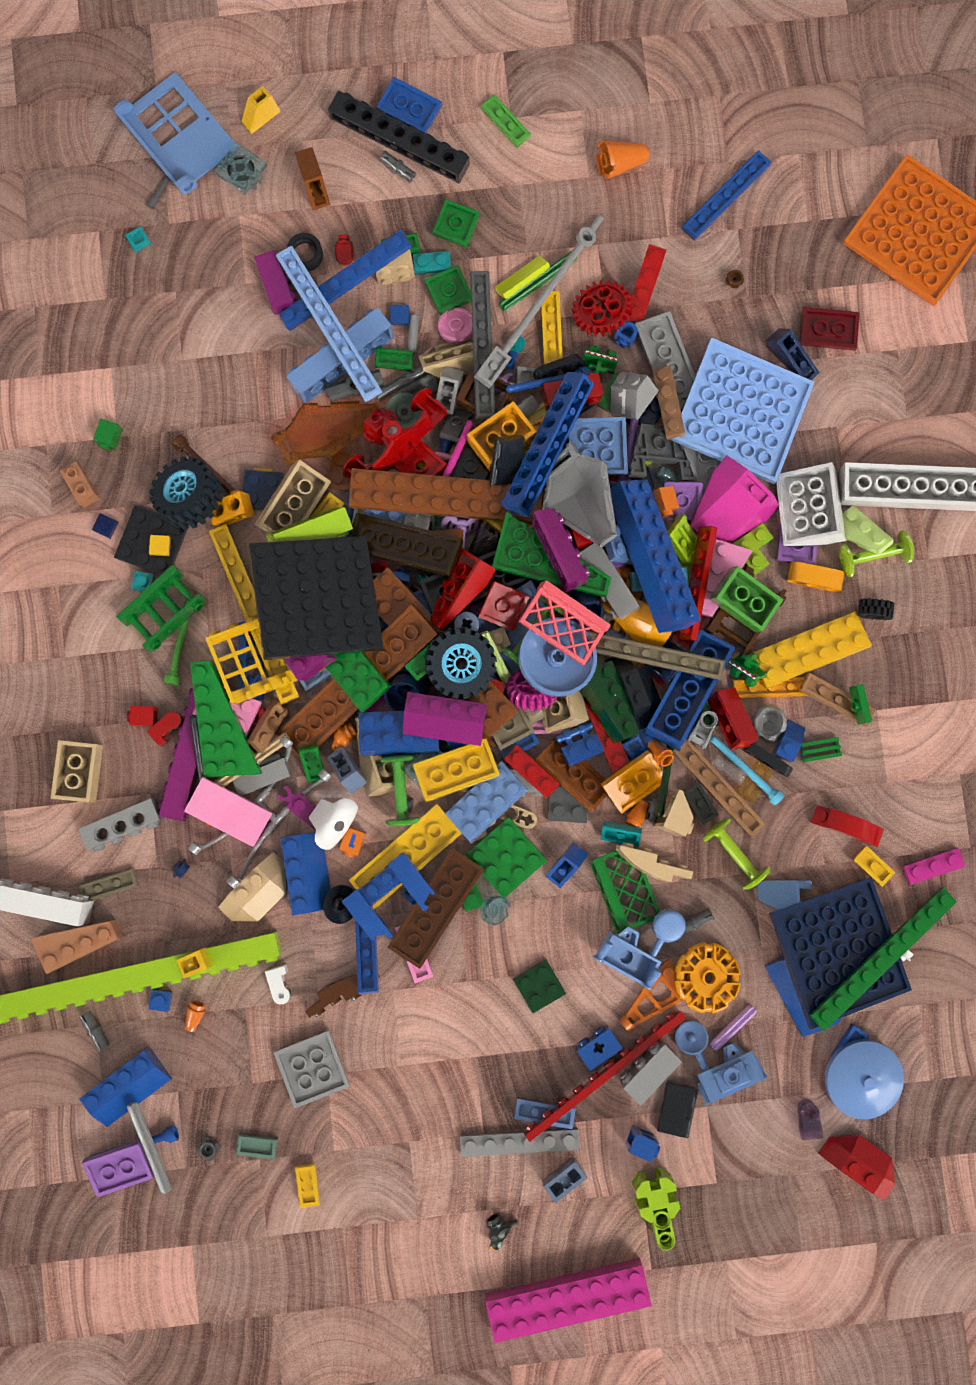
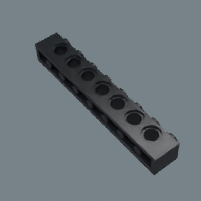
M338 91L328 108L330 119L460 184L470 165L469 156L464 151L456 150L448 143L440 142L432 135L424 134L416 127L408 126L402 123L400 119L386 115L381 109L376 110L370 107L365 101L354 99L349 93ZM366 118H371L369 121H364ZM382 126L387 127L386 129H380ZM399 134L404 135L403 137H396ZM415 142L420 143L417 146L412 145ZM436 151L435 154H430L429 152ZM446 159H452L453 161H452V162H446L445 160H446Z

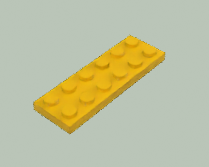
M855 611L753 653L757 654L756 661L760 663L759 667L767 672L766 677L761 680L765 689H768L870 648L872 644Z
M436 804L420 818L418 823L408 828L349 879V882L356 890L361 889L402 853H406L418 870H420L462 833L439 805ZM400 883L388 894H386L383 898H381L378 902H376L373 905L374 909L377 908L382 902H384L403 884Z

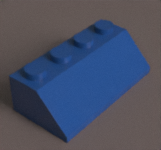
M316 832L281 838L292 916L323 910L325 895L331 889L325 850L316 844Z
M784 956L765 965L801 1036L821 1032L822 1030L819 1027L814 1029L808 1028ZM837 1019L830 1027L841 1022V1019Z
M148 1047L79 1098V1100L92 1117L108 1127L128 1112V1104L134 1101L139 1104L170 1081L172 1077L153 1050Z

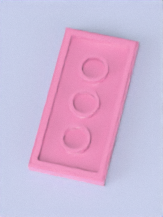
M204 776L184 812L252 847L255 846L272 815L271 811Z

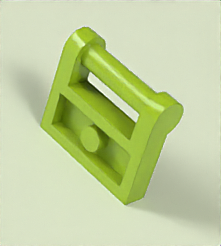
M680 513L674 518L675 521L667 532L675 553L681 562L689 564L694 557L697 535L687 522L686 515Z

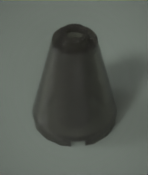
M483 520L468 552L476 557H480L497 550L500 533Z

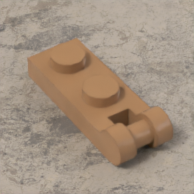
M278 698L270 701L247 740L258 753H264L282 720L289 715V710L284 706L282 707Z

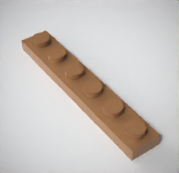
M686 739L680 752L674 749V754L750 837L754 836L765 825L761 818L691 742H688Z

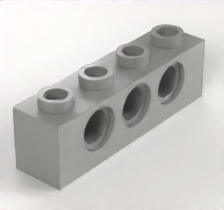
M150 798L81 827L78 830L86 850L98 852L105 849V845L110 842L114 845L122 842V837L127 835L133 837L142 833L141 829L148 827V830L155 828L164 819L162 816H159L160 811H158L156 799ZM139 813L144 816V821L141 824L136 821ZM121 821H124L126 824L124 831H120L118 828ZM102 829H106L108 832L105 839L100 835Z

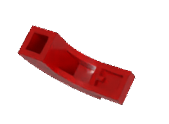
M820 805L816 806L811 821L814 825L842 833L875 847L879 846L884 831L883 828L869 821Z

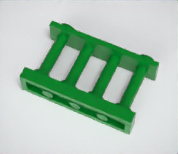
M174 565L169 567L116 616L127 627L132 624L146 640L142 647L150 653L160 648L164 640L195 612L200 611L207 602L201 594L198 593L194 596L180 581L184 575ZM172 586H175L189 601L182 609L166 594ZM158 599H161L175 614L168 622L152 607V604ZM143 612H147L161 627L153 635L138 620V617Z

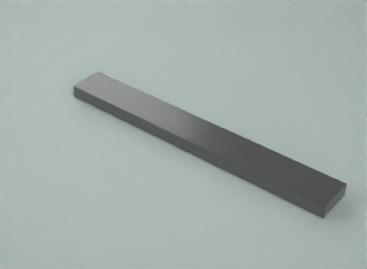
M470 271L474 376L492 352L489 271ZM474 377L476 420L489 419L495 415L494 383L488 388Z

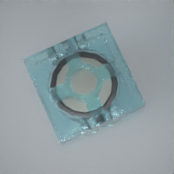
M236 142L214 172L215 175L246 195L249 189H257V183L261 184V173L266 168L267 163Z

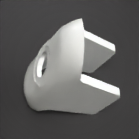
M343 798L335 803H331L321 799L309 819L316 829L315 842L320 848L324 850L332 849L347 832L358 810V806L353 800Z

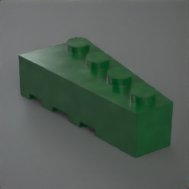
M613 661L596 665L593 677L586 686L579 690L583 697H586L591 705V710L597 714L601 720L602 727L614 744L640 734Z

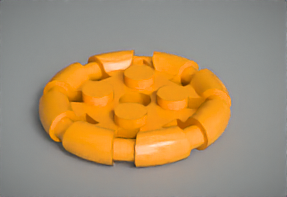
M700 942L689 947L686 954L680 956L675 967L676 980L674 982L680 999H684L690 1009L703 1014L705 1012L713 1014L726 1009L728 1004L737 997L741 985L739 983L741 972L736 958L732 957L729 954V950L724 946L711 942V944ZM707 952L711 953V958H707ZM693 957L697 960L694 964L690 961ZM723 959L726 961L725 965L721 963ZM708 972H710L713 977L710 983H707L705 981V975ZM684 973H688V981H684ZM727 975H731V982H727ZM692 991L696 993L694 997L690 995ZM725 992V996L722 998L720 995ZM706 998H710L709 1004H706Z

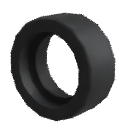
M299 233L290 239L287 248L292 246L295 250L300 244H312L316 249V255L310 261L302 263L308 272L315 270L323 260L320 241L310 233Z

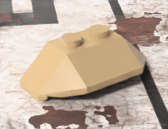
M473 336L463 343L452 344L447 342L428 349L424 354L418 356L423 371L440 378L445 367L464 371L463 375L469 374L474 366ZM492 340V351H493V349L495 348V344H494V342H493V340Z
M275 852L271 853L241 881L236 889H233L218 908L231 921H259L286 894L287 878L284 861Z

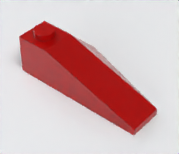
M461 548L451 577H448V580L442 584L444 591L442 597L436 601L430 622L442 630L487 586L496 569Z

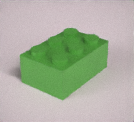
M738 566L729 568L709 600L753 632H763L784 600Z

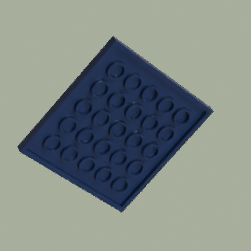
M872 877L769 913L809 1029L819 1027L809 1014L892 935ZM901 958L838 1019L911 991L912 988Z

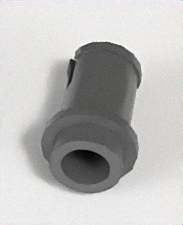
M651 797V801H648L650 804L645 820L656 823L658 799Z

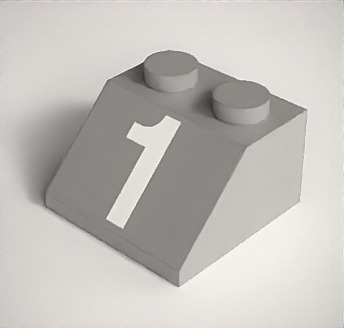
M621 372L611 386L610 413L612 416L638 420L659 390L648 375Z

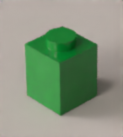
M100 418L93 440L98 444L97 447L109 451V448L116 450L123 429L119 424Z

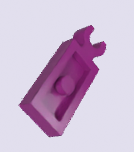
M284 786L283 788L288 791L287 796L282 797L278 794L277 797L282 801H288L289 803L285 807L316 830L309 819L316 805L298 791L293 795L291 789Z

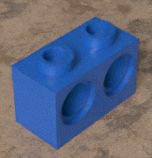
M632 1125L625 1142L629 1153L652 1162L653 1157L656 1158L660 1151L657 1138L653 1133Z

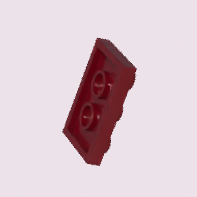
M803 307L800 344L802 346L855 351L858 343L860 312Z

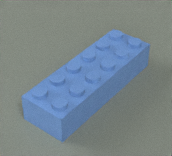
M378 308L369 310L364 315V318L353 322L349 329L345 331L363 361L376 352V347L382 348L394 339L391 324ZM324 344L319 348V352L308 356L299 367H293L286 377L291 388L306 405L325 391L326 385L337 382L347 374V371L331 345Z

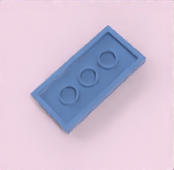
M503 761L497 765L500 776L476 784L445 813L470 843L479 837L528 791Z

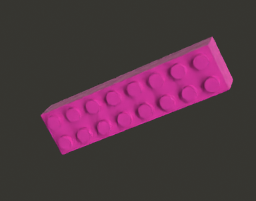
M640 1258L486 1294V1306L494 1343L652 1306Z

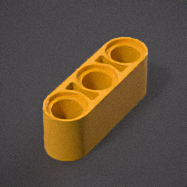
M790 562L787 582L832 592H841L845 572L802 562Z

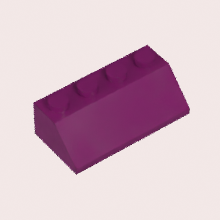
M554 508L535 511L532 525L565 593L586 584L589 579L588 576H590L589 571L585 565L582 566L579 560L581 555L578 549L573 548L571 544L572 537L568 530L565 531L562 525L564 521L561 514L556 513Z
M407 692L403 734L481 746L487 704Z

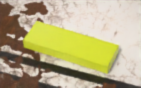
M538 256L494 288L499 295L507 299L547 271L550 265L545 259Z

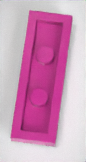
M954 848L903 865L902 867L908 884L912 885L966 866L960 849Z

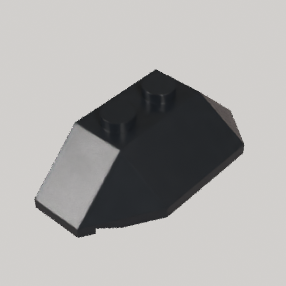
M615 657L605 660V663L613 661L638 729L647 728L661 702L647 665Z

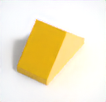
M205 948L176 960L183 978L212 966Z

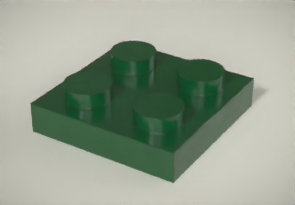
M547 959L513 978L532 1014L566 995Z

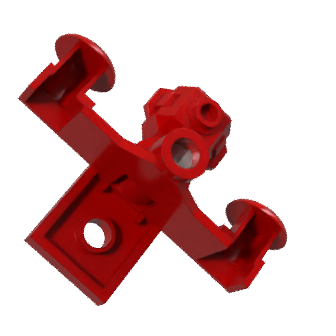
M421 389L413 396L410 403V408L413 412L422 411L421 417L406 429L397 422L398 417L391 410L376 409L364 421V438L371 444L385 445V452L373 464L370 462L367 466L363 464V455L356 454L351 456L343 465L342 475L345 478L351 477L352 468L389 471L394 467L400 473L439 476L445 470L447 463L421 439L448 414L445 406L437 399L434 400L431 397V389ZM419 463L426 464L422 470H417L416 466Z

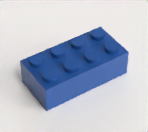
M404 711L359 713V751L361 756L440 753L439 740L403 734Z

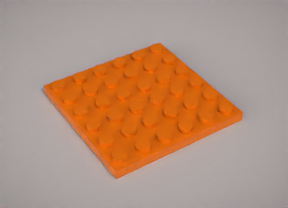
M907 154L842 244L929 304L935 306L976 249V200Z

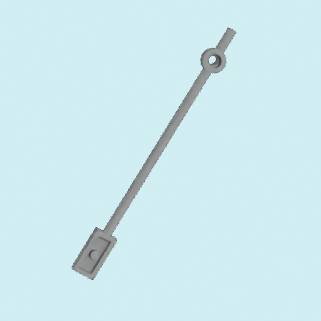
M597 215L590 227H584L577 233V245L502 349L496 346L474 377L486 387L490 388L508 364L512 357L507 353L581 250L591 247L596 241L595 231L603 221L602 216Z

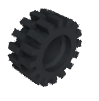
M863 598L859 600L857 615L871 620L893 619L895 603L889 600L885 601L884 599Z

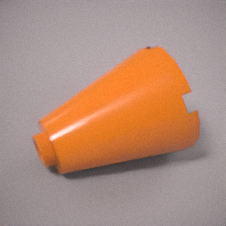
M602 140L597 145V149L600 148V154H596L597 167L600 175L605 176L603 178L605 180L647 163L650 157L649 148L642 143Z

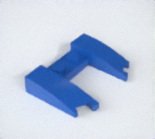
M406 853L399 855L388 864L386 869L342 901L372 941H376L375 936L386 934L387 938L394 936L373 905L400 883L404 885L423 911H426L429 907L424 904L429 893L435 895V891Z

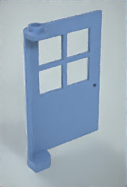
M176 72L133 105L129 100H122L113 108L118 117L182 194H188L198 187L196 182L198 179L238 149L236 143ZM175 88L185 101L167 114L157 100ZM154 103L164 117L147 129L137 116ZM189 105L199 118L184 130H181L171 117ZM168 120L179 134L161 146L151 133Z

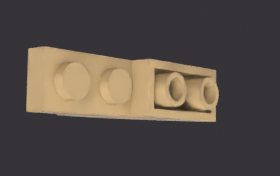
M624 842L622 845H616L615 850L630 865L648 876L664 882H672L673 876L692 879L693 871L687 870L688 866L676 864V867L669 866L668 861L659 859L656 862L658 854L652 853V849L641 847V850L634 849L633 844Z

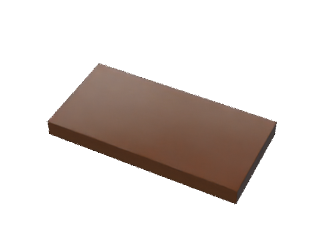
M554 738L534 761L592 813L607 796L606 791L601 785L605 779L585 760L569 767L561 752V748L567 746L566 743L563 741L558 744L556 738Z

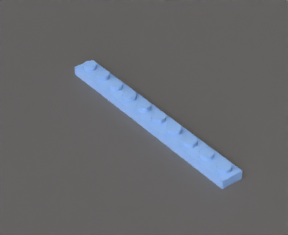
M290 246L276 254L278 261L364 401L367 402L381 394V388L294 248Z

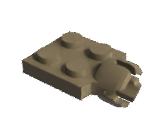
M522 707L516 708L519 712L493 735L500 751L534 733L533 724L543 719V709L541 708L540 711L536 710L532 713L530 709L523 711Z

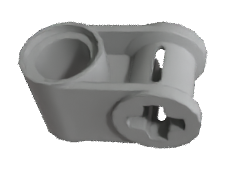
M712 711L701 713L690 731L687 741H692L700 745L702 749H705L717 724V715ZM705 715L711 716V725L704 724L703 717Z

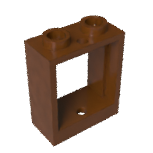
M473 366L456 397V405L476 414L475 405L467 401L475 386ZM499 378L495 380L494 388L506 394L496 413L506 407L507 403L510 404L515 396V393H508L506 391V387L511 384Z

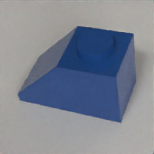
M787 720L786 730L780 735L772 755L786 762H794L803 742L805 727Z
M573 842L546 874V877L561 888L579 869L588 854Z

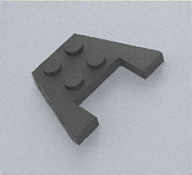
M642 423L638 426L628 478L644 479L647 476L645 461L675 464L678 481H697L696 475H693L690 470V461L686 460L682 451L684 450L683 445L670 439L667 440L664 426Z

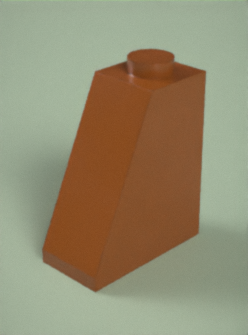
M313 147L295 152L312 209L316 210L331 205Z

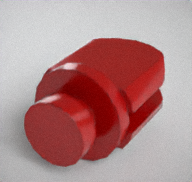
M338 235L339 241L335 244V257L339 264L346 266L353 261V244L349 241V235Z

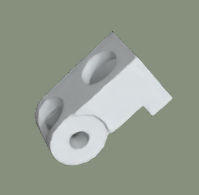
M287 964L265 971L272 998L277 1004L287 1003L292 995L291 989L287 986L284 974L288 972Z

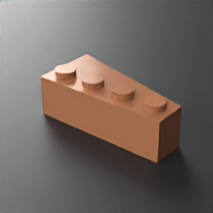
M111 920L30 938L45 973L48 974L124 936L117 921Z

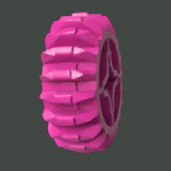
M519 668L517 672H512L511 677H508L506 685L507 697L513 705H516V708L522 707L523 711L526 709H530L531 712L533 709L540 711L542 707L547 709L548 705H553L554 700H557V697L545 695L534 689L526 681Z

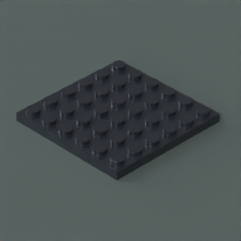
M366 536L249 543L248 549L264 660L376 651L384 648Z

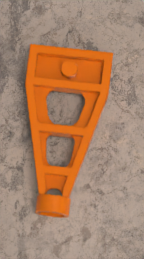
M669 959L659 966L658 969L662 974L652 988L654 989L657 983L663 982L671 991L670 997L660 1002L656 1001L652 996V991L643 987L626 1014L619 1020L628 1032L633 1030L635 1026L684 1000L680 999L676 991L674 982L676 980L675 966ZM644 998H649L654 1004V1008L646 1014H641L638 1010V1005ZM629 1017L633 1019V1023L628 1020Z

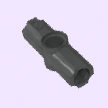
M380 370L370 371L379 387L384 386ZM350 376L345 380L326 385L331 402L350 396L357 397L361 395L357 388L353 389L350 387L353 384Z

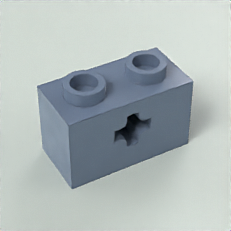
M343 746L327 757L340 783L351 794L367 783L354 758Z
M573 1156L543 1180V1187L553 1201L557 1203L585 1181L587 1175Z

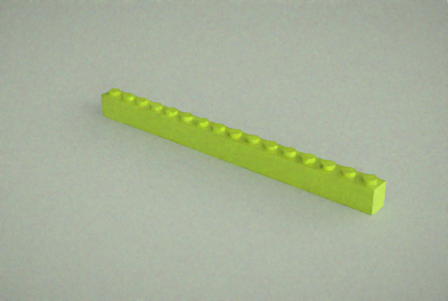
M278 931L205 948L212 966L189 976V979L201 978V974L209 973V976L221 973V969L228 968V971L240 969L239 965L247 964V967L259 964L258 961L266 959V963L278 960L277 957L282 955ZM198 950L1 994L0 1024L9 1022V1018L16 1017L17 1020L27 1018L29 1013L36 1012V1015L48 1013V1009L55 1008V1011L67 1008L68 1004L74 1003L75 1007L87 1004L86 1000L90 999L98 1002L105 1000V996L113 995V998L125 995V991L132 990V993L144 991V987L151 986V989L163 986L164 982L170 981L171 985L180 983L183 976L176 960Z

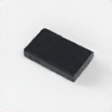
M522 435L495 438L489 479L491 485L510 484L513 482L522 463L525 438Z
M667 1081L657 1128L658 1132L689 1138L698 1095L697 1088Z

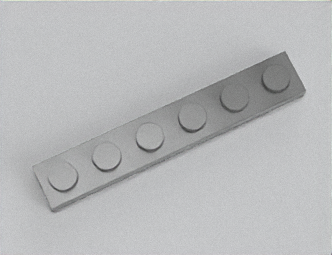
M578 1128L545 1130L531 1142L524 1135L525 1131L460 1135L461 1157L579 1150Z

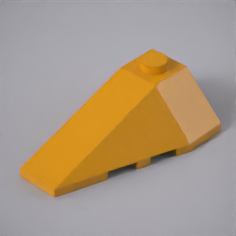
M601 597L599 599L605 612L634 641L663 647L672 631L658 632L650 608L643 601L636 599L641 608L620 620L619 617L614 618L609 608L612 606L608 600L604 602Z

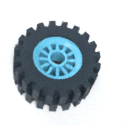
M189 456L187 460L186 457H180L179 462L174 459L171 461L172 465L168 466L166 464L162 467L164 469L162 473L157 472L156 476L158 479L152 480L151 485L154 488L149 491V494L152 496L150 497V502L153 504V508L171 525L178 529L182 527L184 530L188 529L190 525L194 529L198 527L197 523L199 522L202 525L205 524V518L209 517L211 519L214 516L213 510L218 511L220 506L217 502H222L223 497L220 493H223V488L220 486L222 483L218 477L200 459L197 458L196 460L194 457Z
M462 627L447 629V631L438 634V637L433 639L430 647L427 648L424 663L426 665V674L431 683L446 696L456 699H467L469 696L475 697L479 695L481 690L485 691L488 688L487 684L494 679L492 676L494 672L496 673L497 669L495 667V662H497V658L494 655L495 650L489 644L488 639L477 631ZM460 648H464L462 655L460 653ZM457 650V656L452 651ZM449 654H451L454 658H448ZM458 658L466 660V665L462 669L456 667ZM448 660V661H451L452 663H451V664H446V661ZM469 667L474 669L472 673L469 671ZM455 670H457V671H456V674H455V677L452 676L451 674H452ZM460 672L462 674V678H458Z

